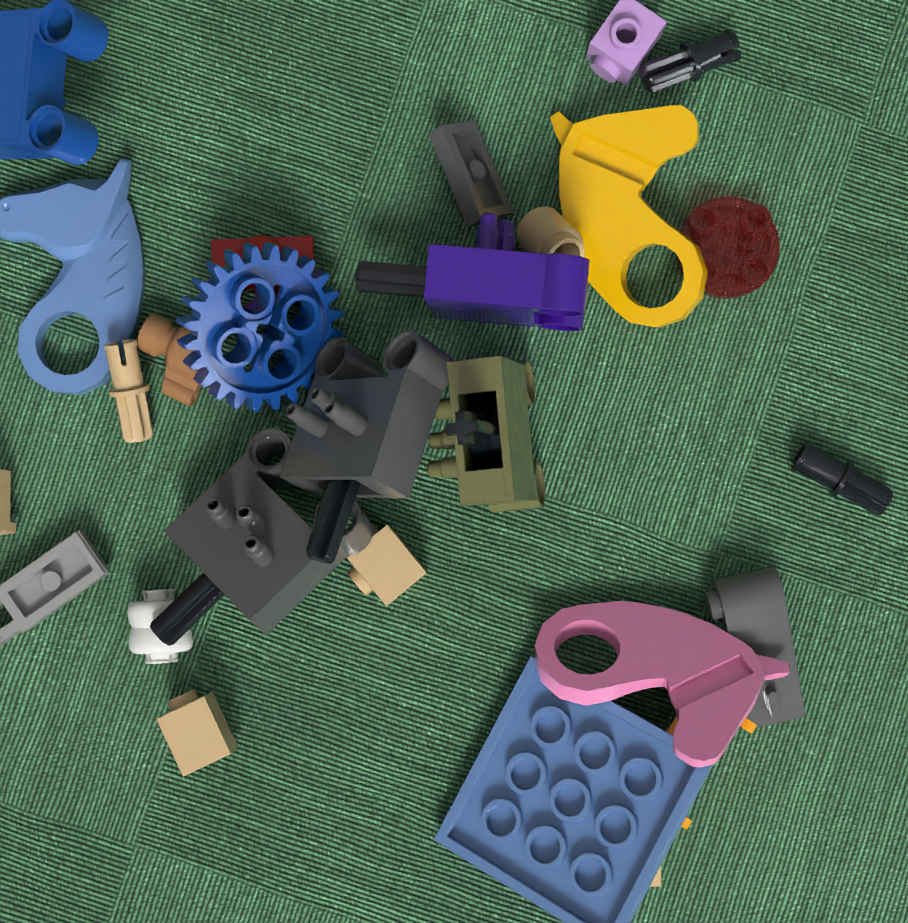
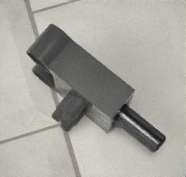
M413 330L399 333L389 343L383 359L384 368L388 372L385 377H382L383 367L378 360L344 338L336 337L331 339L322 347L315 360V377L304 407L298 403H293L287 408V417L295 422L297 429L280 477L317 498H323L306 548L307 557L325 564H332L335 561L355 498H409L442 393L449 385L447 362H454V359L449 354Z
M268 428L256 433L249 441L246 453L164 530L203 572L151 622L150 628L152 632L164 644L168 646L174 645L224 595L264 635H267L348 555L358 554L370 543L373 534L372 524L355 500L349 516L354 517L350 527L344 531L335 561L332 564H325L307 557L306 548L313 528L273 491V489L285 490L295 486L280 477L292 443L287 434L280 429ZM285 453L280 462L268 466L272 457ZM322 500L316 507L314 522L316 521Z

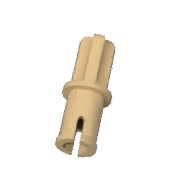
M137 339L122 340L126 357L124 362L120 359L117 341L109 342L103 345L113 386L108 393L110 397H115L123 439L128 443L143 442L152 438L153 428L146 397V391L150 390V385L143 381L137 350Z

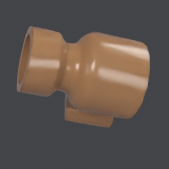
M152 313L140 329L137 337V349L153 357L159 355L165 357L166 369L162 382V393L192 407L199 396L201 385L193 379L199 369L191 370L183 363L185 357L194 350H186L177 344V340L182 336L190 334V330L185 327L176 329L171 320Z

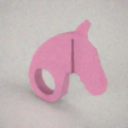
M612 601L563 608L542 624L535 643L534 660L540 681L559 699L587 706L611 701L647 688L665 687L678 718L674 729L672 749L681 761L692 767L699 768L715 764L723 755L735 733L753 709L763 681L782 678L790 673L789 663L757 655L746 643L709 622L669 608L638 602ZM582 634L595 635L606 640L615 649L618 658L614 665L604 672L592 675L578 674L567 669L558 660L555 652L560 644L570 637Z

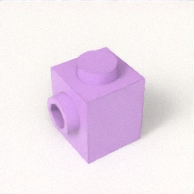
M619 0L589 43L586 59L591 62V69L608 82L615 83L618 80L627 86L661 38L667 21L636 0Z

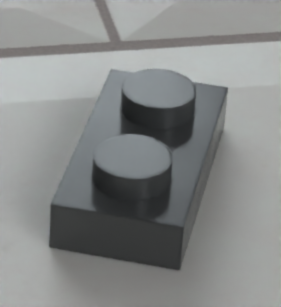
M475 120L443 124L428 134L437 153L438 161L457 200L458 208L462 212L468 227L480 225L481 215L485 212L496 214L498 217L497 221L503 220L514 213Z

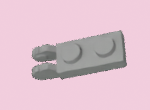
M83 530L73 533L0 585V609L5 606L14 619L0 628V647L21 632L32 629L112 572Z

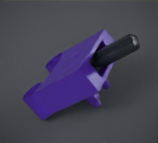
M485 212L481 215L480 226L477 228L475 248L429 244L427 267L362 261L359 262L356 270L355 283L357 290L360 292L422 297L436 319L537 327L559 331L583 330L590 260L585 257L569 254H541L514 251V223L510 220H500L497 225V215Z

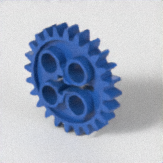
M265 242L260 254L257 246L251 243H244L243 258L237 253L226 249L224 250L226 265L220 267L211 261L206 262L211 278L205 281L201 278L193 277L191 281L200 293L197 297L183 296L181 299L182 302L193 309L191 315L177 318V323L190 330V334L179 338L177 344L186 350H194L185 357L183 363L191 370L199 369L193 379L202 387L210 385L208 393L220 401L226 396V402L235 409H239L245 401V405L249 409L259 412L264 400L266 405L273 410H279L280 395H284L293 403H297L298 393L296 388L300 385L308 390L311 388L313 381L310 376L315 372L314 365L319 351L330 339L343 337L344 332L332 327L331 322L344 316V312L334 306H329L339 296V293L330 287H323L330 276L319 269L313 271L316 261L304 255L298 259V251L288 246H285L279 252L277 245ZM254 283L256 292L253 300L247 305L241 306L240 297L242 291L249 284ZM279 284L280 289L274 292V286ZM295 301H300L299 314L295 319L287 322L286 315L290 305ZM259 323L267 324L264 331L256 330ZM236 333V346L229 353L222 355L223 341L230 334ZM281 349V361L276 367L268 370L270 356L276 350ZM250 363L249 369L244 370V366Z

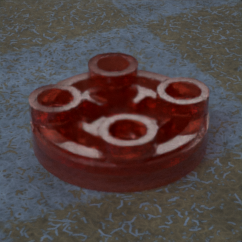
M732 196L714 198L697 206L687 217L680 229V232L700 248L708 271L704 294L707 296L726 300L744 297L763 285L777 265L780 251L778 232L770 212L761 204H755L749 200ZM676 255L679 268L684 276L682 263Z

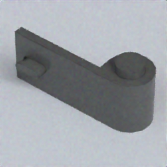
M768 566L712 579V590L704 592L705 604L710 620L712 622L719 620L724 631L746 643L757 655L789 663L790 673L787 676L763 681L755 705L746 718L757 725L756 728L806 717L785 594L776 568Z

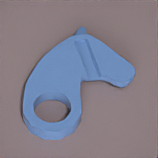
M121 158L108 179H72L0 197V238L16 243L31 242L37 244L63 263L53 284L34 305L20 325L17 351L28 376L49 391L57 394L84 395L105 385L111 376L103 345L117 341L122 361L125 356L122 340L134 339L137 333L145 290V265L140 232L133 208L127 199L131 180V160ZM79 315L86 317L93 323L98 332L99 349L96 358L88 368L77 374L63 375L55 372L49 367L43 356L42 343L45 332L53 322L63 316Z

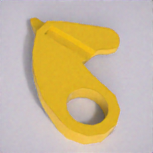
M670 105L606 114L573 124L559 111L556 112L550 119L554 132L561 144L559 157V197L562 215L582 236L585 250L584 257L590 260L588 282L618 314L630 323L662 328L686 319L703 299L708 274L699 246L657 214L644 201L641 194L665 162L682 156L696 147L699 141V122L695 114L683 105ZM655 245L667 246L676 253L683 266L684 279L681 290L672 301L662 307H645L633 298L628 289L626 275L629 264L635 255L646 247Z

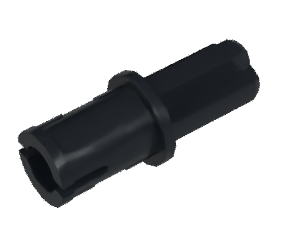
M727 29L721 34L695 44L685 41L680 44L679 50L643 63L640 66L639 75L645 90L653 93L687 79L696 82L701 79L702 73L731 62L739 61L741 59V50H732L740 46L738 38L731 29Z
M808 440L801 446L791 464V470L797 471L828 488V493L831 497L840 495L874 515L883 514L892 501L893 491L856 470L853 461L848 460L844 463L812 445Z

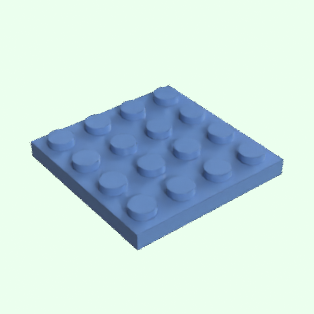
M530 656L441 824L434 841L564 923H631L714 764L699 768L692 767L681 761L672 749L673 734L612 700L585 706L559 699L541 683L534 657Z

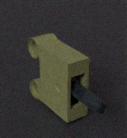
M503 356L447 362L450 398L440 399L434 419H452V423H447L445 429L441 432L430 433L428 443L432 449H455L456 456L430 461L427 464L428 476L431 478L443 477L444 479L458 478L460 506L488 505L492 513L543 508L545 505L544 475L540 463L533 462L528 406L535 403V381L530 361L528 359L513 361Z

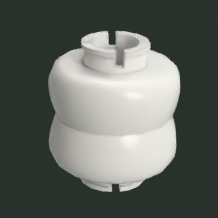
M175 589L142 591L143 601H134L128 605L127 615L132 627L129 634V648L134 654H146L145 664L178 662L177 652L188 651L193 645L191 629L174 645L168 646L150 628L151 622L175 600Z

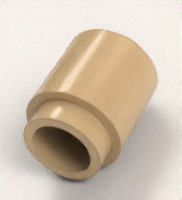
M538 207L531 210L522 218L516 232L517 242L525 252L569 254L581 257L585 255L584 243L580 233L551 207Z

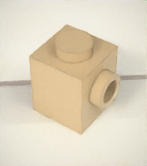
M373 523V534L368 546L358 554L347 557L353 565L347 573L366 596L374 591L387 606L428 571L390 525L387 524L379 530Z
M192 689L166 702L170 711L156 719L183 777L230 755L238 748L212 691L198 697L196 690Z

